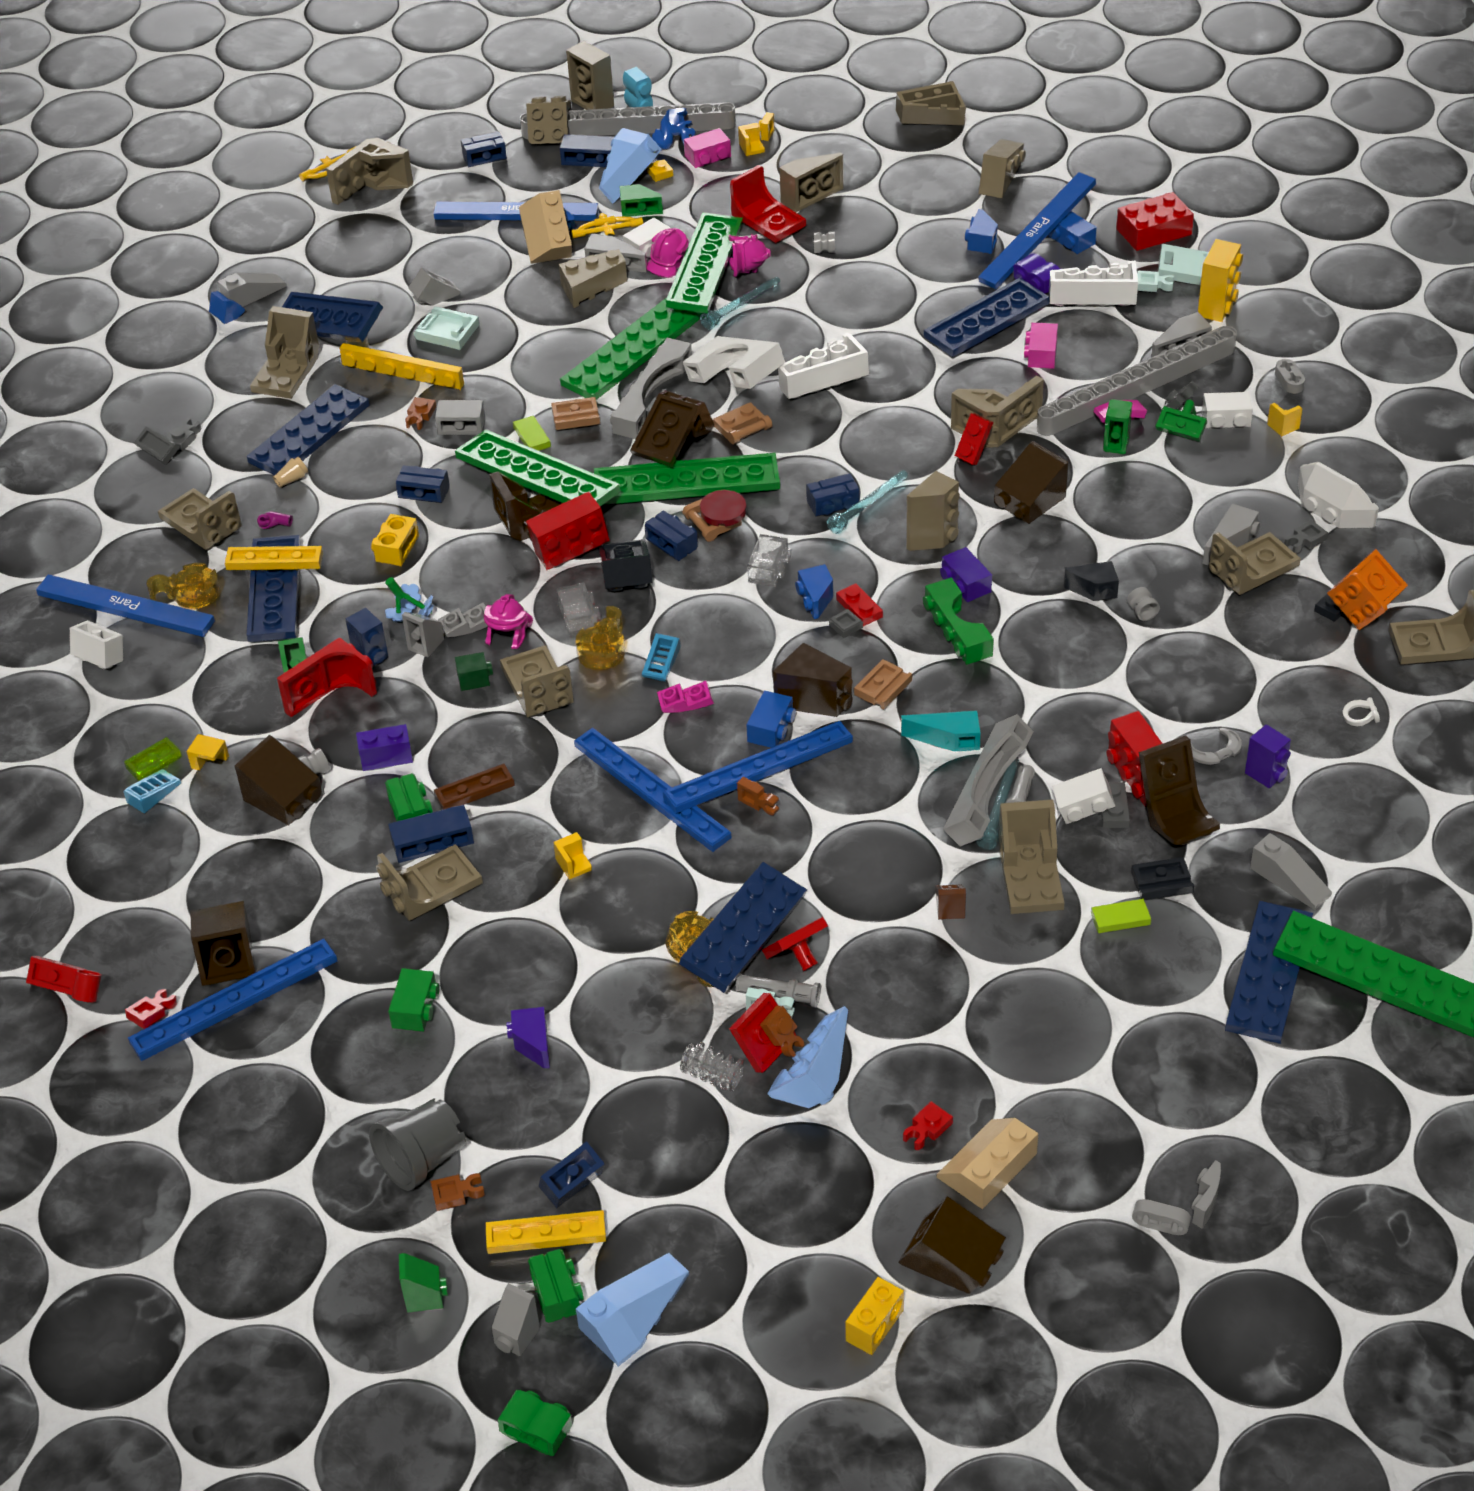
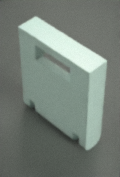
M1162 244L1158 265L1159 276L1174 275V281L1201 285L1203 262L1209 252Z
M434 307L431 310L432 313L429 312L419 324L418 329L414 332V337L417 340L461 350L480 325L479 317L441 307Z

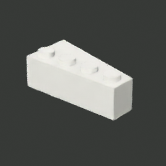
M1128 261V265L1119 266L1118 263H1110L1108 268H1098L1097 265L1088 266L1083 271H1080L1079 268L1050 271V304L1057 306L1065 304H1076L1078 306H1085L1087 304H1098L1099 306L1136 305L1138 277L1135 261Z
M848 332L843 335L842 340L836 341L833 339L827 342V347L812 349L808 356L800 355L778 367L780 390L788 399L798 398L807 393L818 392L830 386H838L850 380H858L863 376L869 375L868 352Z

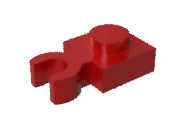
M161 989L152 999L145 996L125 1009L126 1018L145 1029L166 1016L165 1010L172 1009L177 1005L176 995L173 994L167 997L166 989Z
M931 1101L912 1118L913 1126L905 1129L903 1141L907 1142L912 1137L918 1138L914 1142V1149L920 1150L924 1147L927 1137L935 1141L953 1124V1116Z

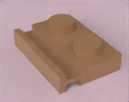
M595 397L551 403L556 430L600 424Z
M882 659L854 687V695L873 705L877 703L884 710L912 681V673L909 672L907 674L903 672L902 668Z

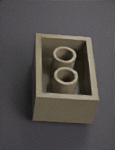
M582 41L567 49L571 101L586 110L614 107L610 55L586 41Z

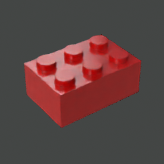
M1174 192L1165 193L1161 196L1119 207L1116 229L1136 251L1192 235L1194 213Z
M586 492L526 521L535 554L546 570L610 541L601 507L590 492Z
M1136 711L1111 720L1110 732H1108L1109 748L1106 753L1109 762L1114 764L1119 770L1122 780L1127 781L1130 785L1133 795L1139 798L1146 807L1139 752L1163 743L1141 713Z

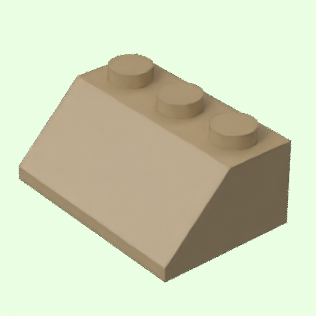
M560 190L539 193L519 206L531 264L572 257V244Z
M1016 1118L991 1119L937 1173V1178L983 1209L1037 1154L1038 1133Z

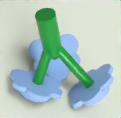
M393 577L385 581V584L395 595L396 607L385 610L386 618H391L395 622H402V614L404 612L412 613L416 606L421 608L418 614L428 616L432 613L434 607L431 604L433 596L431 595L424 604L419 602L421 595L416 584H403L400 587Z

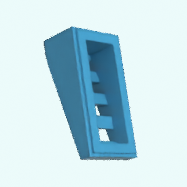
M656 633L642 671V677L666 682L681 647L679 638ZM660 648L667 649V650H670V651H669V652L662 651V650H660ZM657 655L666 656L667 659L657 657ZM654 662L663 663V664H665V665H664V666L656 665V664H654ZM651 668L661 670L662 673H657L650 670Z
M162 769L129 786L123 792L126 802L145 814L179 786L181 781Z

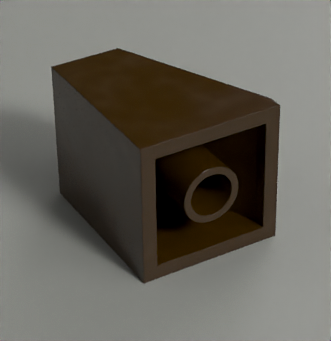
M1032 441L995 484L994 503L1030 524L1066 498L1068 461Z
M802 643L773 670L774 693L793 697V708L796 711L838 717L853 702L852 667L805 643Z
M268 735L234 765L243 801L288 826L296 818H299L323 794L319 776L271 735Z
M244 901L190 911L191 941L202 986L240 979L256 973L250 927Z
M946 1196L923 1218L898 1263L970 1294L977 1287L982 1289L990 1279L991 1273L988 1270L1003 1255L1004 1250L1001 1249V1246L1006 1237Z

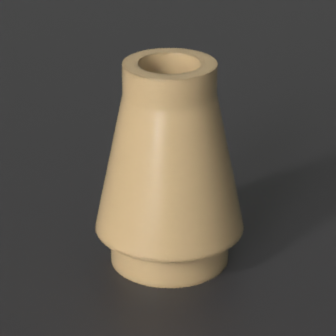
M299 457L291 458L273 476V479L281 488L284 485L304 478L308 469Z

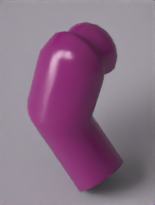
M270 511L259 515L257 523L263 529H269L277 525L290 527L293 523V516Z

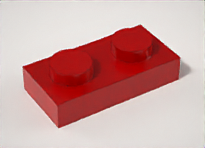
M971 413L954 456L972 465H977L994 422L978 414Z
M856 583L836 592V600L845 609H849L863 621V627L883 618V610Z

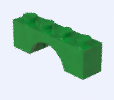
M952 577L926 585L925 596L923 597L924 607L926 610H930L936 625H940L946 640L951 641L958 657L961 656L966 665L993 657L994 638L983 623L966 622L956 616L961 611L962 592Z

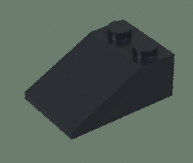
M645 539L598 546L605 589L610 588V591L623 590L624 586L633 585L634 588H643L648 586V583H653L650 555Z

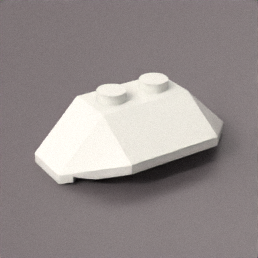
M1320 462L1304 464L1300 467L1298 489L1302 507L1338 528H1373L1376 526L1379 507L1371 502L1368 495L1356 482Z

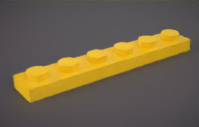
M343 343L339 348L342 365L459 390L464 386L462 367Z

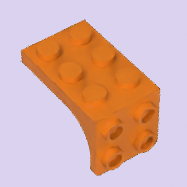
M1375 549L1327 594L1360 630L1385 613L1388 609L1387 605L1408 585L1378 550Z

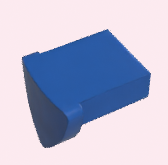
M219 291L211 292L209 312L220 319L223 324L237 319L244 313L245 309L236 301L228 299Z

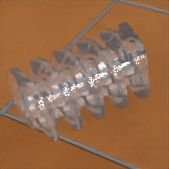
M699 1042L696 1047L693 1044H689L686 1047L680 1064V1071L682 1073H690L694 1078L700 1077L703 1082L710 1081L712 1086H720L724 1091L730 1090L732 1092L736 1089L743 1074L744 1060L742 1058L738 1059L735 1064H733L734 1055L732 1054L723 1060V1050H719L714 1056L715 1048L709 1046L704 1052V1042Z

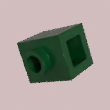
M484 652L455 657L461 691L490 686L489 676L493 675L491 661L485 660Z

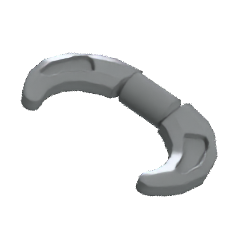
M1220 728L1219 732L1228 739L1226 747L1214 753L1202 752L1195 749L1191 743L1193 760L1206 765L1218 764L1221 760L1231 755L1235 757L1240 753L1242 740L1234 731Z

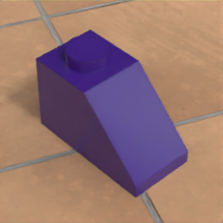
M544 1007L511 1010V1022H506L508 1039L513 1038L515 1050L544 1069L550 1068Z

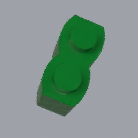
M516 1390L498 1418L499 1431L505 1436L517 1442L526 1443L543 1454L554 1456L571 1429L572 1420L571 1414L563 1405L543 1402L540 1396L532 1391Z

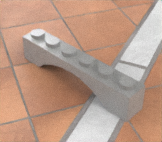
M667 338L658 347L657 353L653 358H650L644 371L640 372L639 378L631 385L627 395L621 399L620 405L611 413L610 423L612 424L613 434L636 439L646 419L644 407L646 400L654 389L663 382L685 372L683 361L692 355L691 343Z
M1018 714L995 724L943 828L959 846L982 838L990 822L988 805L993 790L1007 768L1026 748L1034 732Z

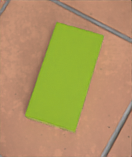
M534 415L513 422V428L525 446L538 451L551 447L549 438Z
M1144 899L1091 907V915L1098 933L1151 925V917Z

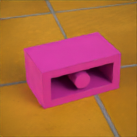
M720 128L684 139L685 157L694 168L731 157L730 139Z
M1031 322V331H1026L1025 344L1029 345H1025L1024 358H1028V367L1054 369L1058 324Z

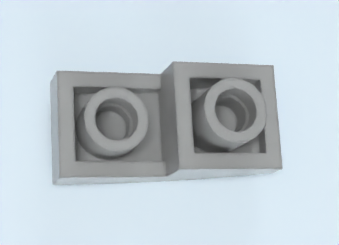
M484 602L463 614L457 608L438 619L442 623V628L447 637L466 635L488 627L484 621L486 607Z
M1216 1160L1209 1169L1204 1168L1198 1176V1196L1191 1207L1194 1210L1192 1223L1202 1229L1213 1212L1218 1195L1221 1163Z

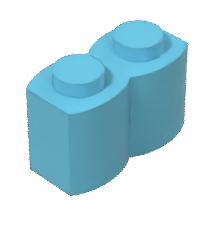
M637 67L624 71L625 103L629 107L653 106V99L650 95L652 89L650 78Z

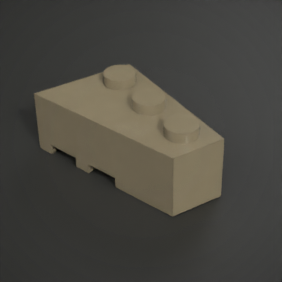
M954 81L897 92L895 110L901 123L964 125L966 106Z
M1000 139L983 154L979 194L1003 198L1021 162H1024L1026 151L1023 150L1024 143Z
M619 249L559 264L561 286L573 308L578 307L579 302L586 298L589 300L595 298V294L602 290L607 292L627 282L626 261Z

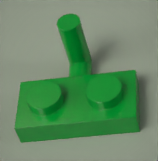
M1189 399L1185 402L1182 411L1164 406L1157 421L1156 429L1200 442L1207 425V418L1196 415L1194 401Z

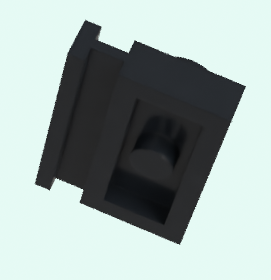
M1184 857L1133 864L1131 867V873L1137 890L1140 893V899L1149 900L1194 893V883L1191 882V875Z

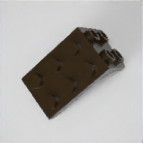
M1182 736L1139 752L1150 827L1175 845L1187 844L1192 839L1211 835L1214 831L1220 829V822L1208 813L1199 795L1190 738Z

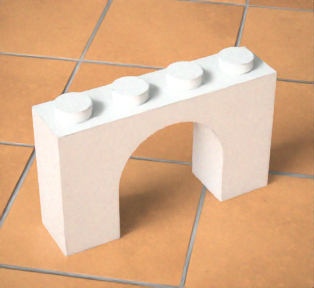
M721 336L715 337L683 361L688 379L691 382L705 383L721 370L728 367L734 386L748 389L754 387L785 363L782 349L778 342Z

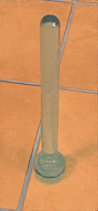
M773 277L717 311L709 310L708 314H701L700 320L702 325L708 330L718 325L720 318L777 286L780 283V278Z
M904 470L900 471L844 513H834L827 519L828 528L833 533L839 534L846 529L851 518L908 477V473Z
M1018 757L1005 771L990 814V822L982 838L976 840L978 846L983 849L992 850L997 846L1000 804L1006 802L1019 764Z

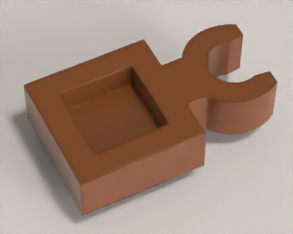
M414 397L407 410L406 428H410L412 424L416 423L417 430H421L423 428V420L429 421L435 411L436 401Z
M742 777L737 782L739 801L758 811L762 808L767 814L772 816L779 810V807L775 805L779 798L774 794L764 793V787L759 783Z
M775 1006L760 1026L774 1046H781L782 1053L785 1056L795 1057L796 1054L792 1049V1045L803 1047L804 1041L800 1036L794 1035L793 1032L797 1025L784 1006Z
M479 1173L471 1174L466 1180L460 1181L459 1174L430 1181L437 1211L465 1205L464 1197L469 1196L476 1199L485 1195L483 1186L473 1187L476 1184L482 1183Z

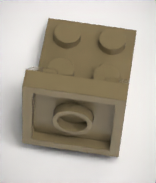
M380 138L364 140L326 168L332 203L337 205L364 185L375 190L402 189L413 185L409 151Z
M272 306L269 311L265 340L268 359L251 383V392L288 399L293 398L318 358L319 342L313 312Z
M1035 376L1008 397L994 389L955 390L952 392L951 429L963 434L970 414H978L994 422L984 447H999L1037 419L1038 409L1042 407L1044 379Z
M1053 799L1001 803L998 838L999 853L1010 914L1064 910V898L1056 863L1057 834Z

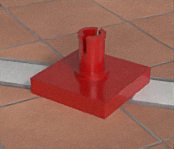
M821 917L776 941L762 951L766 959H769L786 949H792L802 971L818 963L806 942L808 937L828 927V924L824 917Z
M763 993L729 1028L755 1072L763 1073L782 1053L781 1046H774L760 1026L775 1006H778L771 993Z

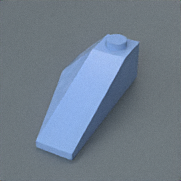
M622 128L612 139L610 145L612 147L611 152L607 156V167L603 171L599 189L612 204L620 197L619 186L631 185L662 150L649 134Z
M845 1006L826 1015L807 1038L810 1043L800 1051H797L795 1057H792L795 1061L788 1071L783 1069L776 1077L767 1093L771 1098L806 1108H811L819 1103L823 1105L831 1100L834 1096L833 1090L839 1081L848 1009Z
M670 1253L654 1260L600 1289L578 1306L576 1314L579 1329L619 1367L642 1348L647 1340L646 1336L661 1319V1313L668 1302H672L688 1277L689 1271Z

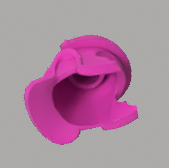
M669 228L660 231L652 238L654 243L651 246V259L647 262V270L662 278H671L676 275L677 268L680 267L689 245L688 238L683 231L677 228Z
M751 234V238L748 236L738 237L729 235V241H734L732 243L733 258H729L730 267L734 270L733 277H737L738 273H750V270L756 273L758 267L770 257V249L766 248L764 243L758 240L756 234Z
M506 594L492 605L485 607L484 621L488 625L485 643L490 645L493 629L498 631L514 630L515 634L511 648L518 649L522 645L526 636V627L532 626L533 618L524 611L522 605L515 600L514 595Z

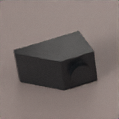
M1112 561L1065 567L1064 587L1092 601L1118 598L1119 579Z

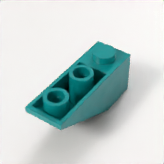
M977 711L901 715V736L954 752L980 750L981 732Z

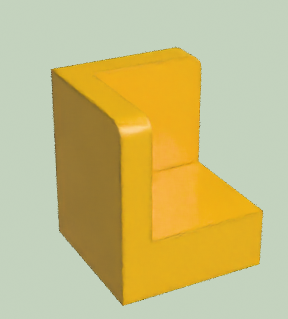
M758 123L738 127L739 145L746 156L765 152V148L760 141V126Z
M1272 403L1269 407L1267 425L1281 437L1300 429L1302 408L1296 406L1289 410H1283L1276 403Z
M201 734L196 736L186 751L191 769L199 771L207 760L214 761L217 758L226 761L229 757L225 740Z
M577 832L553 842L556 861L569 880L592 870V865L583 853L582 839Z

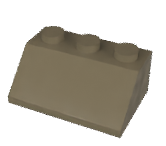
M935 471L907 495V549L909 551L944 548L948 543L956 539L959 533L958 500L960 494L958 481Z

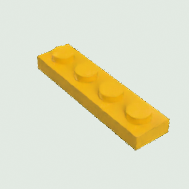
M322 546L228 547L225 567L226 570L320 569L323 550Z
M604 1210L486 1222L488 1254L606 1242Z

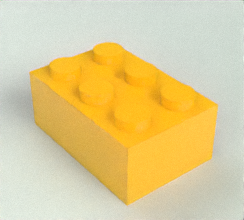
M1215 239L1205 258L1202 267L1198 312L1203 318L1223 322L1226 314L1230 315L1233 302L1237 301L1239 289H1236V285L1239 284L1241 272L1238 271L1243 260V254L1240 253L1241 244Z

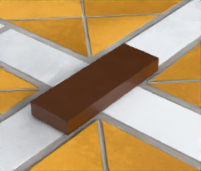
M501 764L434 789V795L442 810L465 805L515 786V783L506 765Z

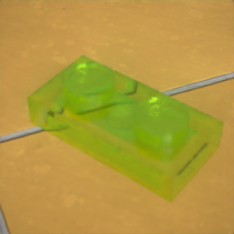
M165 737L125 760L124 764L126 769L140 781L180 759L182 755L180 750Z

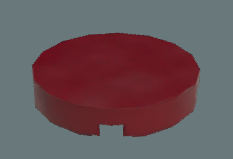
M718 490L711 492L700 503L701 517L705 522L713 526H719V524L732 526L739 523L746 515V501L741 494L734 491Z

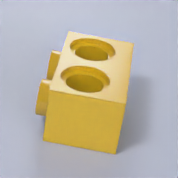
M395 514L389 515L386 522L382 523L379 534L373 539L371 544L376 562L397 566L403 565L419 537L416 518Z
M877 1277L845 1321L846 1341L873 1355L904 1311V1290Z

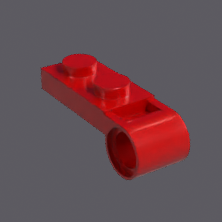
M31 956L26 983L72 995V998L78 1001L96 1002L102 974L40 956Z

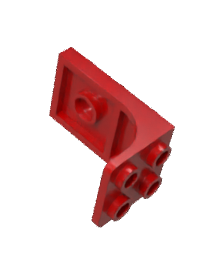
M761 165L731 180L732 216L743 218V223L776 243L806 226V218L778 202L770 194L764 179V168Z
M340 637L277 677L285 713L293 717L332 690L341 687H356L373 697L377 694L375 686L377 683L373 676V663L367 655H362L351 643L345 642Z

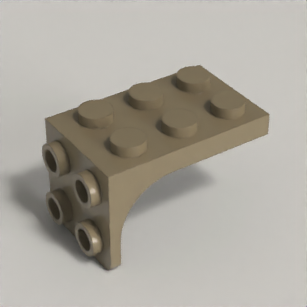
M554 96L551 100H547L546 97L532 98L531 102L526 103L529 143H562L564 134H568L567 116L568 109L571 108V99L566 100V96Z
M193 488L158 510L160 519L205 550L242 527L235 494L231 491L212 501Z
M1217 532L1213 534L1209 568L1228 587L1241 595L1300 566L1301 558L1271 532L1240 547H1235L1221 533Z
M1474 590L1468 591L1464 606L1457 613L1449 617L1390 623L1389 633L1400 664L1474 658Z
M546 645L500 659L501 668L527 717L574 703L570 670L567 665L557 667Z
M456 844L407 869L396 871L383 853L377 855L378 865H376V869L382 878V882L379 883L380 888L386 897L390 896L392 898L396 911L399 914L403 913L409 921L483 883L480 873Z

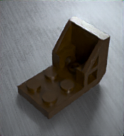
M666 390L660 392L630 449L632 455L672 467L688 436L696 438L712 431L715 424L705 402Z
M498 471L489 474L494 510L509 535L514 539L522 541L531 538L526 521L563 504L543 494L527 499V492L521 484Z

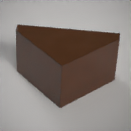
M962 884L935 885L938 920L964 919L966 888Z

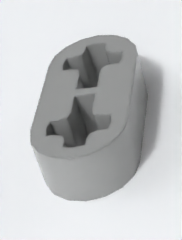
M1290 359L1279 360L1276 363L1275 375L1283 388L1293 394L1302 392L1305 377L1296 363Z
M1142 1199L1136 1202L1132 1219L1138 1225L1173 1235H1184L1188 1231L1191 1215L1179 1207Z

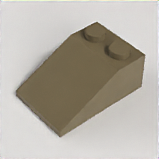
M842 153L795 159L779 167L781 202L795 212L843 189Z

